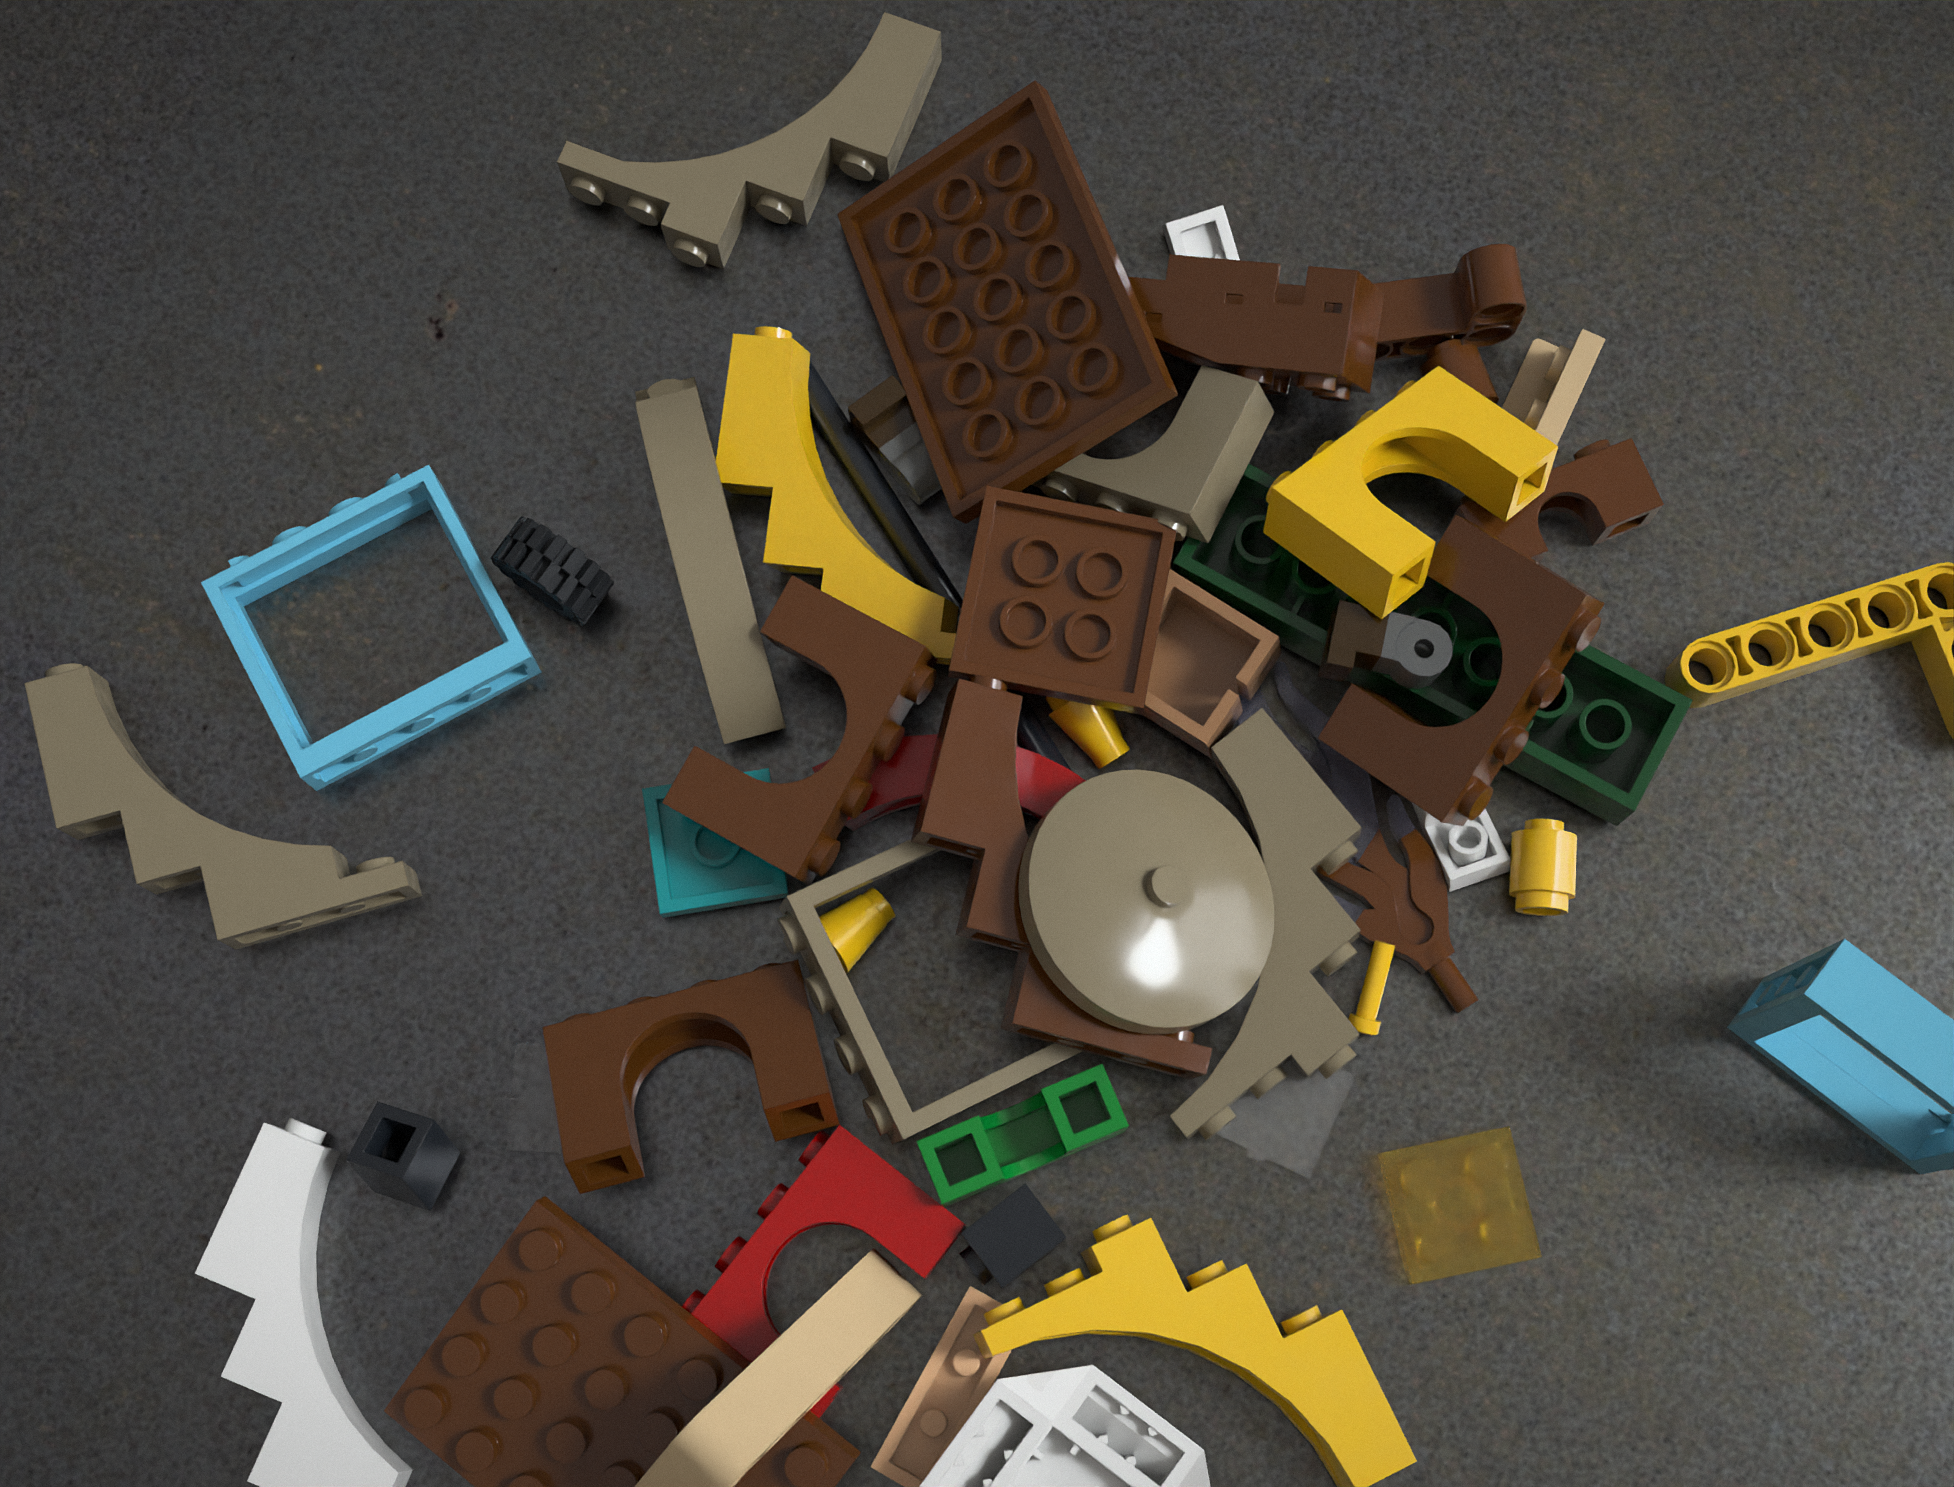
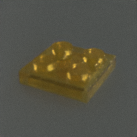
M1510 1126L1378 1154L1408 1285L1542 1257Z

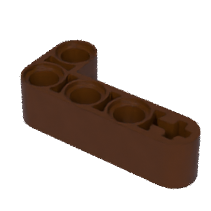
M1509 244L1486 245L1464 254L1460 258L1454 273L1374 283L1376 287L1385 293L1375 362L1426 355L1427 351L1434 346L1452 339H1460L1462 345L1475 344L1477 348L1492 346L1511 338L1527 311L1516 248ZM1326 303L1325 312L1332 313L1333 304Z

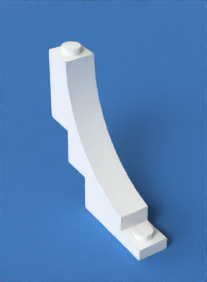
M289 1118L285 1129L264 1122L195 1272L197 1275L255 1299L221 1377L282 1402L247 1481L259 1487H406L413 1469L384 1443L360 1412L347 1391L332 1358L322 1324L317 1292V1241L320 1216L328 1183L340 1152L322 1145L326 1132L293 1118Z

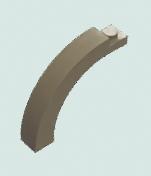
M695 377L683 380L665 379L658 381L648 389L635 392V405L675 570L723 742L727 744L784 729L786 725L737 545Z

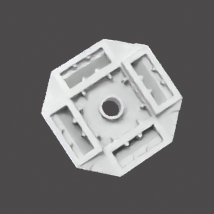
M1087 1365L997 1379L919 1487L1211 1486L1204 1449L1097 1367Z

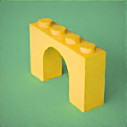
M1437 366L1417 382L1414 380L1407 382L1398 391L1394 399L1379 410L1367 411L1357 421L1354 428L1335 442L1328 440L1323 443L1314 453L1313 457L1294 472L1286 471L1273 482L1266 496V502L1269 505L1263 533L1380 619H1383L1424 587L1436 541L1382 504L1370 492L1366 485L1367 483L1392 473L1410 472L1429 475L1454 486L1506 522L1545 491L1558 446L1442 367Z

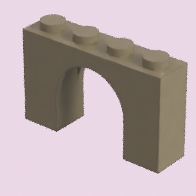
M1202 365L1170 427L1154 444L1137 454L1120 459H1097L1082 453L1031 485L1041 488L1048 497L1073 503L1077 500L1094 507L1158 519L1159 523L1177 531L1175 541H1182L1187 536L1209 543L1274 411L1258 381Z

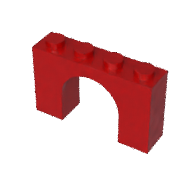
M841 1125L836 1128L831 1136L824 1130H821L798 1159L806 1167L790 1188L782 1182L779 1183L758 1209L756 1214L764 1221L749 1241H746L739 1235L719 1258L715 1268L722 1275L709 1292L705 1295L699 1289H696L682 1307L752 1363L781 1336L769 1311L767 1300L768 1280L773 1264L780 1252L800 1234L826 1225H842L855 1228L875 1239L926 1280L965 1230L966 1224ZM837 1382L810 1411L820 1418L843 1389V1386Z

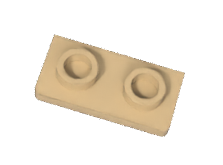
M1584 329L1581 330L1571 349L1563 345L1557 347L1542 339H1535L1525 356L1502 409L1557 445L1606 339Z

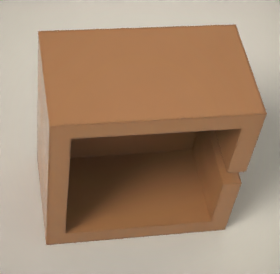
M1170 569L1142 715L1212 759L1211 747L1228 735L1243 712L1239 694L1250 701L1280 657L1279 636Z

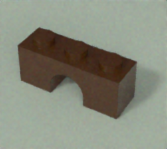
M1632 438L1612 446L1608 439H1603L1577 451L1573 455L1574 461L1556 468L1552 466L1545 491L1506 522L1467 495L1460 499L1461 505L1458 507L1453 518L1455 515H1458L1480 526L1540 563L1549 551L1538 527V516L1543 513L1560 511L1573 516L1581 523L1592 546L1649 524L1663 507L1664 503Z

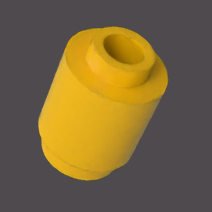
M1530 819L1525 821V829L1511 833L1509 895L1516 898V912L1535 916H1560L1568 913V900L1575 898L1577 835L1564 831V822L1553 819Z

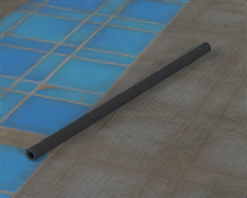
M810 361L808 380L810 418L916 585L934 592L959 606L957 632L963 603L962 597ZM1007 689L1006 692L1023 696L1017 727L1018 746L1038 753L1071 770L1023 693Z

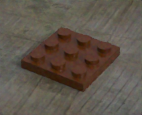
M986 486L948 677L968 681L971 676H987L1004 682L1007 685V689L1142 715L1177 531L1159 523V519Z

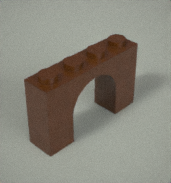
M1455 515L1433 551L1427 576L1478 607L1494 625L1502 648V670L1492 696L1470 718L1451 726L1431 727L1376 690L1351 683L1318 739L1440 822L1464 826L1467 820L1472 821L1477 818L1488 805L1493 794V788L1489 785L1503 763L1505 765L1510 764L1523 750L1529 737V732L1525 729L1538 708H1546L1560 692L1565 680V676L1561 672L1575 650L1578 652L1584 650L1595 637L1601 624V618L1598 617V614L1605 603L1480 526Z
M792 575L760 632L776 647L835 678L839 684L846 703L847 721L845 733L838 750L830 761L813 775L799 781L781 784L757 780L694 746L662 803L810 886L816 874L820 877L825 875L833 865L840 850V842L836 839L849 817L852 819L857 818L868 803L873 789V785L868 782L881 760L889 761L898 750L905 733V728L901 724L912 704L920 705L930 693L937 677V670L933 669L937 659L925 645Z
M798 959L782 964H764L752 972L722 980L700 981L688 989L657 997L646 996L636 998L627 1005L593 1014H575L566 1018L563 1022L542 1027L564 1164L580 1194L645 1177L634 1117L636 1095L645 1077L659 1062L687 1048L696 1046L727 1048L742 1055L754 1066L763 1110L775 1142L840 1125L810 997Z

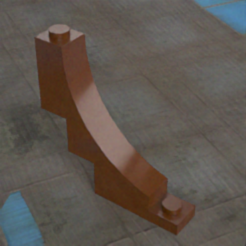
M978 675L969 677L968 681L958 679L947 695L911 842L974 859L955 935L1019 952L1000 1029L1189 1080L1207 1075L1212 1048L1194 1044L1195 1034L1187 1030L1172 1034H1142L1109 1025L1093 1017L1066 997L1042 968L1027 938L1019 905V872L1023 853L1029 839L1019 801L1016 773L1017 727L1023 696L1006 692L1007 685L991 677Z

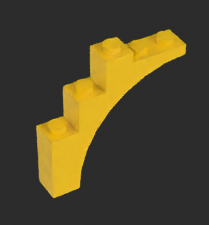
M1127 1214L1092 1231V1234L1097 1244L1081 1252L1092 1277L1085 1279L1081 1269H1075L1045 1284L1044 1288L1049 1298L1025 1309L1021 1298L1017 1297L984 1313L983 1316L989 1327L973 1334L984 1360L1032 1342L1082 1334L1139 1337L1188 1350L1233 1372L1273 1402L1311 1443L1337 1487H1369L1417 1462L1342 1309L1322 1316L1317 1305L1310 1307L1281 1322L1286 1332L1282 1336L1247 1263L1228 1271L1223 1260L1187 1276L1186 1278L1192 1289L1186 1291L1152 1218L1133 1226Z

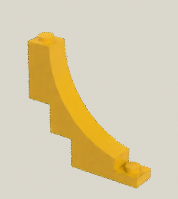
M760 326L755 328L754 335L733 333L716 464L722 487L734 494L772 497L763 563L780 572L822 576L821 591L925 645L937 659L936 664L950 665L956 637L959 606L934 592L916 585L882 559L855 529L839 505L826 478L816 449L810 419L808 392L810 352L792 338L790 331L781 328Z

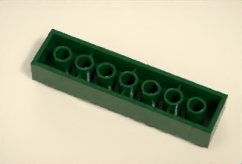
M1248 464L1209 543L1188 537L1173 562L1172 571L1279 636L1280 645L1320 666L1330 615L1339 600L1361 604L1263 533L1269 505L1266 502V496L1269 488L1277 478ZM1426 576L1424 587L1392 612L1430 621L1441 626L1448 633L1452 642V657L1445 670L1431 685L1421 689L1406 688L1399 685L1389 674L1353 667L1345 680L1376 690L1432 727H1445L1470 718L1490 699L1496 689L1502 670V648L1494 625L1478 607L1429 576ZM1588 645L1580 652L1575 650L1561 672L1565 676V680L1560 692L1546 708L1542 709L1539 707L1525 729L1529 732V737L1521 753L1513 762L1508 765L1503 763V765L1611 824L1618 826L1635 812L1693 700Z

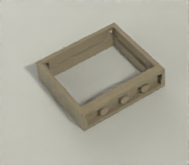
M911 839L786 896L779 906L783 916L777 918L785 936L783 941L792 955L801 952L812 975L805 979V985L815 1008L821 1015L827 1012L830 1013L840 1034L839 1037L833 1039L843 1067L849 1075L858 1072L869 1097L863 1099L862 1103L868 1119L872 1118L880 1136L885 1133L888 1134L892 1145L1082 1052L1053 1043L912 1112L815 908L940 851L939 849L913 843Z

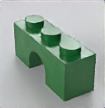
M1100 1064L1041 1089L1038 1094L1006 1109L983 1117L978 1115L916 1142L941 1204L946 1208L1120 1135L1127 1130L1129 1125L1103 1064Z

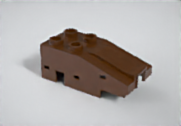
M1169 254L1166 280L1128 277L1158 349L1161 352L1199 368L1204 365L1258 381L1264 394L1287 396L1289 386H1297L1299 389L1312 391V397L1337 402H1349L1351 392L1370 394L1385 293L1358 270L1308 266L1306 284L1304 286L1279 283L1281 264ZM1326 303L1333 304L1332 313L1325 312Z

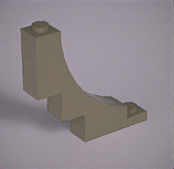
M77 663L62 664L46 670L44 678L24 683L56 828L77 840H81L124 827L136 884L156 895L204 881L217 940L235 950L422 896L416 871L404 861L395 863L393 857L371 859L357 865V874L351 875L347 858L332 846L298 845L262 839L230 829L189 808L169 791L147 766L131 742L119 717L108 681L90 667Z

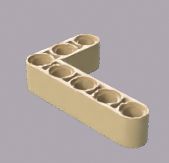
M875 1248L872 1249L684 1427L635 1487H734L748 1470L912 1308L922 1295Z

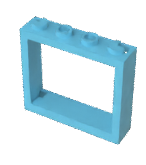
M429 465L404 478H401L396 473L386 481L385 487L363 499L353 497L338 503L329 511L328 517L307 528L298 526L280 533L272 541V546L251 557L239 556L228 560L230 568L201 582L300 778L316 791L541 673L535 658L442 484ZM432 509L500 635L503 644L313 743L244 606Z
M1846 939L1840 940L1765 976L1727 1028L1919 1174L1954 1169V1020Z

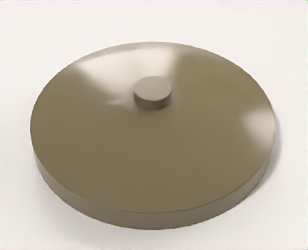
M1120 770L1105 773L1079 784L1066 793L1043 815L1028 839L1021 861L1018 885L1021 917L1027 938L1039 963L1053 983L1066 997L1093 1017L1109 1025L1142 1034L1160 1035L1187 1031L1209 1022L1232 1008L1249 992L1259 978L1266 964L1274 933L1275 913L1270 880L1263 860L1249 834L1221 803L1202 789L1185 780L1155 771Z

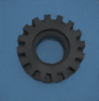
M524 516L518 519L490 558L492 563L500 568L499 570L505 576L513 579L512 582L518 587L528 591L530 596L537 601L540 600L545 603L546 607L555 613L556 611L559 612L564 618L569 621L572 620L578 625H585L614 585V581L610 579L611 577L608 573L601 570V567L595 561L585 557L583 551L568 544L567 540L559 534L557 536L553 534L548 527L542 524L539 525L533 519L528 517L526 519Z

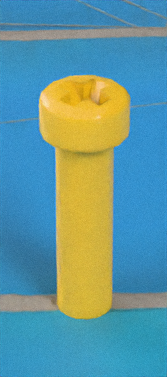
M1377 940L1374 941L1356 1013H1350L1348 1020L1359 1033L1377 1035L1379 1032L1381 1021L1376 1020L1395 945Z

